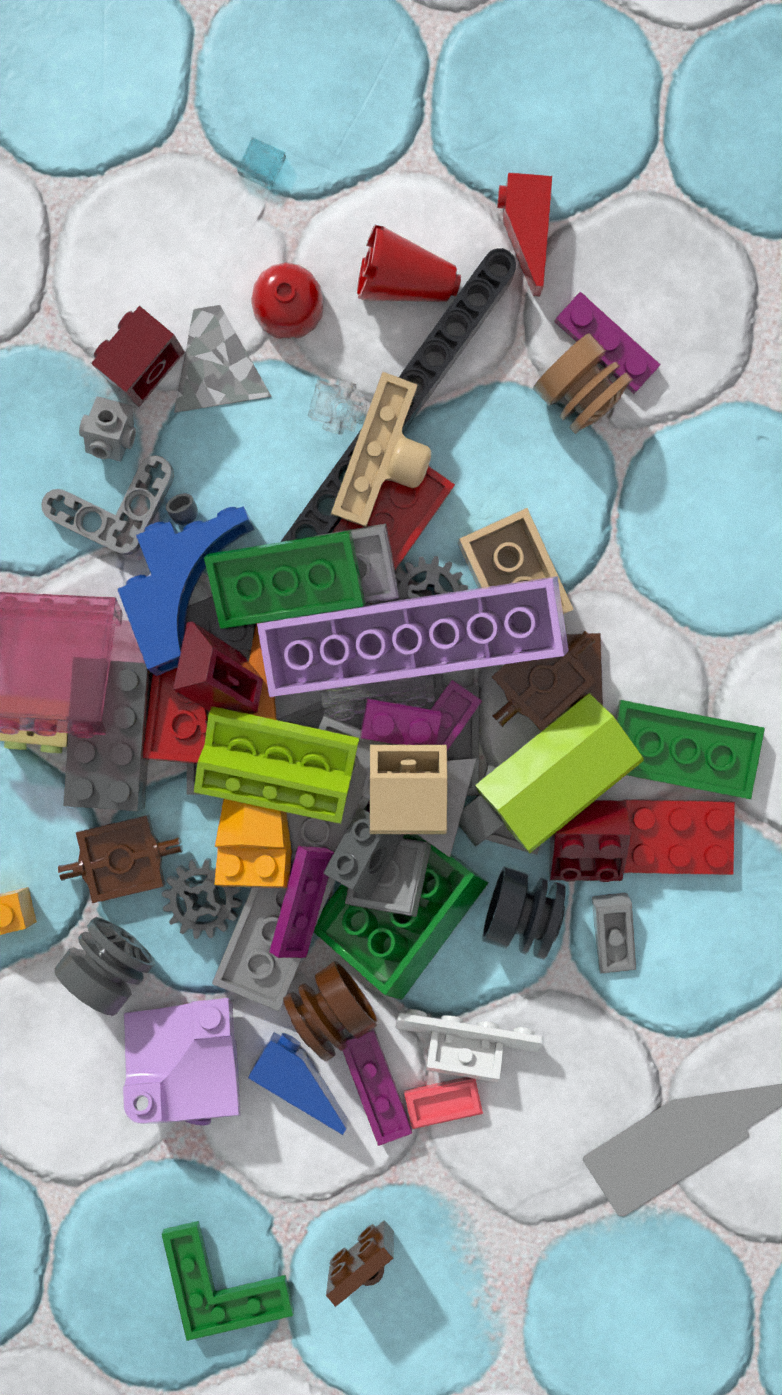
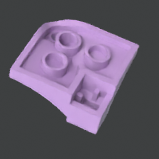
M229 998L192 1001V1003L173 1007L124 1013L126 1081L123 1086L124 1110L132 1121L140 1124H159L241 1116L237 1041L234 1039L233 1003ZM141 1097H146L148 1099V1106L145 1110L139 1111L137 1101Z

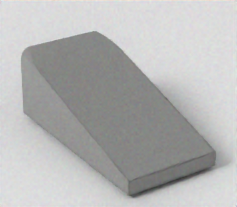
M618 893L593 896L592 906L600 974L636 970L632 902L628 894Z

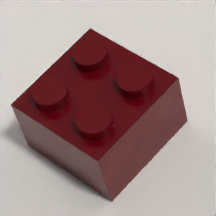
M139 305L134 312L129 311L122 317L118 324L119 330L110 341H103L94 352L95 359L91 363L111 385L138 407L143 404L185 353L176 336Z

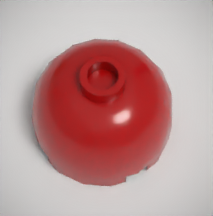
M284 262L272 265L263 271L254 283L251 304L255 319L261 328L273 337L279 339L304 337L315 329L322 318L324 299L321 286L313 274L299 264Z

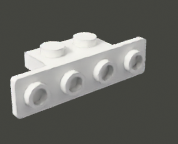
M406 1010L405 1013H398L395 1026L396 1029L431 1034L426 1071L492 1082L500 1080L503 1047L538 1052L543 1045L544 1038L543 1036L535 1035V1031L528 1028L518 1027L514 1028L513 1031L499 1029V1025L492 1022L482 1021L478 1022L477 1025L463 1023V1019L456 1016H442L441 1019L427 1017V1013L420 1010Z

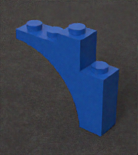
M244 506L223 509L217 514V517L206 522L195 521L189 523L183 528L184 531L178 532L169 521L167 523L156 522L150 524L144 529L145 532L136 535L151 575L132 577L126 581L125 586L117 590L146 667L155 676L178 668L185 635L187 609L193 590L206 569L204 557L207 554L221 552L239 537L255 530Z

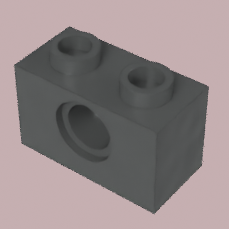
M359 807L328 863L324 874L351 890L371 898L405 834H370V813Z

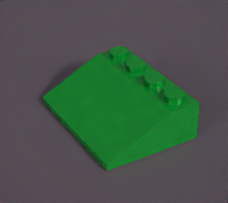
M405 834L403 836L404 839L427 842L417 834ZM431 844L416 917L345 904L348 887L341 884L323 908L314 933L385 996L402 1000L489 882L453 854L449 857Z

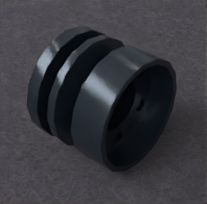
M504 866L499 874L490 900L482 940L507 948L514 935L519 934L520 953L526 954L534 941V957L544 960L553 942L556 940L562 925L565 911L566 886L554 882L547 895L548 881L547 879L540 878L533 891L530 892L527 891L528 874Z

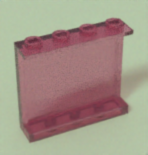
M0 592V733L13 735L18 734L20 730L33 731L41 736H55L56 732L70 733L78 738H92L94 734H106V728L102 723L115 626H121L123 612L116 597Z

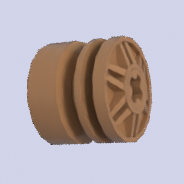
M590 333L571 346L539 378L533 387V390L548 406L557 403L562 398L568 401L559 416L562 421L575 411L580 414L569 427L575 434L583 428L595 424L619 402L626 387L633 380L628 373H624L614 383L610 380L620 367L618 362L608 365L603 370L599 369L597 365L602 360L606 350Z

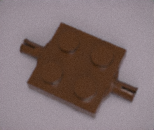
M583 631L578 638L568 645L569 651L564 656L504 664L491 676L504 691L508 701L492 715L497 721L508 712L498 721L501 727H504L519 712L528 717L540 731H543L596 682L584 668L579 657L587 648L595 643L594 639L590 637L579 646L589 636L586 631Z
M145 815L76 832L80 849L78 862L59 865L58 873L73 870L60 874L61 881L82 876L89 887L93 904L164 887L166 884L161 867L162 857L182 853L183 847L181 845L168 848L181 844L180 837L159 842L153 833L150 816Z

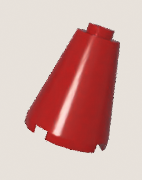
M376 224L373 226L366 244L369 249L366 258H362L357 284L358 299L365 301L447 302L450 296L455 297L461 283V275L456 274V265L384 226Z

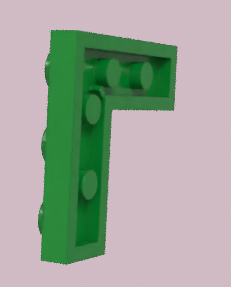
M199 1221L163 1229L161 1235L186 1341L293 1316L294 1307L286 1275L215 1291Z

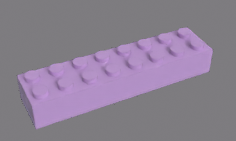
M558 576L366 605L358 608L257 624L269 697L560 657L569 651Z

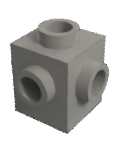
M96 397L89 416H83L79 428V435L84 438L86 453L100 459H112L121 462L126 448H132L136 435L132 405Z

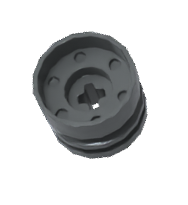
M95 917L87 925L89 932L85 931L78 937L79 944L84 950L77 948L69 949L54 968V971L60 983L81 1002L105 1015L114 1016L132 995L131 989L126 982L135 985L140 984L144 979L143 973H148L153 968L155 960L149 951L129 932L105 919Z

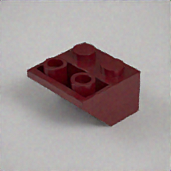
M188 622L173 690L208 711L213 706L246 714L257 713L263 678L242 653L196 623Z
M595 800L550 837V880H563L566 882H610L623 880L631 837L626 801Z

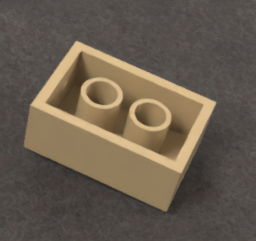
M528 508L468 534L458 541V546L478 588L558 576ZM558 576L563 614H566L574 609Z

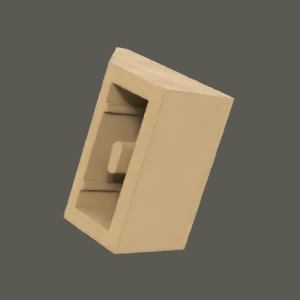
M370 745V834H446L447 746Z

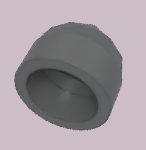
M190 494L176 495L166 504V510L170 518L178 525H188L194 522L198 515L197 505Z

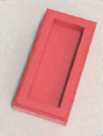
M463 1077L404 1090L412 1129L483 1114L476 1079Z

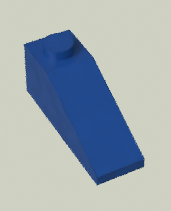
M273 1032L253 1065L248 1078L343 1135L347 1129L348 1118L305 1050L300 1048L301 1043L289 1034L282 1033L280 1036Z

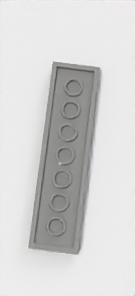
M324 714L318 729L359 738L352 777L341 824L287 812L292 849L290 874L298 846L327 848L333 852L336 851L358 808L360 807L365 810L369 801L361 795L368 767H370V745H392L391 743L362 739L360 729ZM331 877L328 878L317 921L335 881ZM252 887L212 984L280 1011L284 1002L283 998L289 990L302 959L277 958L269 952L287 888Z

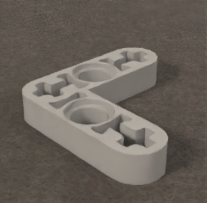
M154 455L144 459L116 515L61 489H53L46 493L41 503L42 511L50 520L119 554L131 555L140 548L136 535L145 532L144 529L152 524L173 482L174 471L171 464L161 456ZM159 464H162L161 470L165 473V477L163 479L156 478L152 485V488L158 491L157 495L154 496L146 489L139 488L142 482L146 486H149L152 476L148 473V469L150 467L157 468ZM137 496H146L150 501V509L144 515H135L131 510V503ZM65 497L64 504L77 511L75 518L62 511H59L57 516H55L56 509L51 506L54 500L61 501ZM78 504H82L83 506L78 510ZM91 512L98 513L102 519L101 527L95 532H87L83 527L84 517ZM125 515L136 522L143 523L140 529L135 525L132 526L129 535L134 538L132 544L125 543L120 548V540L116 538L118 532L125 533L130 525L127 521H123ZM74 518V524L71 525L70 521Z

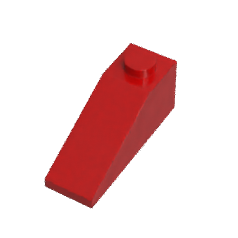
M508 173L506 186L499 185L497 208L504 209L503 223L533 296L540 297L544 287L552 176Z

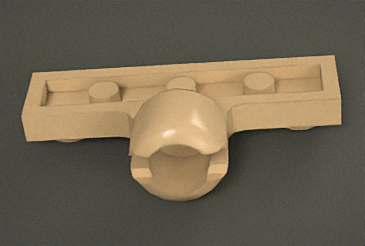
M382 372L331 515L366 527L381 484L384 481L391 480L410 488L418 487L423 481L431 460V450L428 446L408 439L402 434V427L418 386L417 384Z

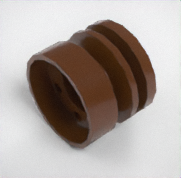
M337 961L332 962L315 975V980L320 990L318 994L304 983L298 987L300 996L291 992L283 998L285 1008L296 1032L304 1043L325 1062L336 1055L334 1046L340 1051L348 1047L343 1029H346L351 1035L359 1039L379 1025L378 1018L368 999L351 975Z

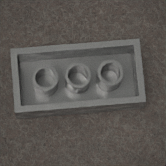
M74 658L63 806L139 811L145 808L148 760L142 757L153 673L147 669L145 663Z

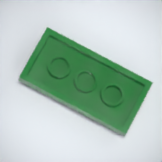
M351 531L211 553L204 557L220 629L358 608L365 605Z
M619 700L615 719L644 760L627 774L628 776L746 799L752 798L765 731L764 727Z

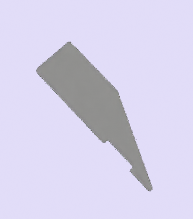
M782 1084L671 1100L585 1155L583 1162L615 1212L619 1216H626L748 1138V1127L782 1106Z

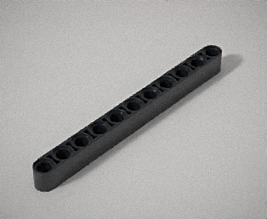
M496 248L484 257L400 374L399 378L409 382L417 381L424 389L420 395L414 396L402 427V434H404L510 286L516 270V260L510 251L504 248ZM493 264H502L507 268L508 273L504 276H495L490 272L489 267ZM473 293H480L486 298L487 302L482 306H474L468 301L467 297ZM458 322L465 327L466 332L461 336H452L447 332L446 327L450 323ZM430 352H439L443 355L445 361L439 366H431L425 361V356ZM361 430L281 542L296 540L298 533L304 528L314 529L317 532V536L332 533L342 518L334 515L324 516L318 511V506L326 498L336 500L342 484L339 477L348 468Z

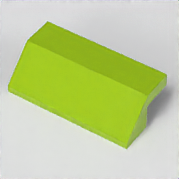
M589 693L478 782L475 787L501 816L507 830L530 854L644 760L614 716Z
M212 706L208 716L205 745L197 763L194 792L341 824L359 738Z

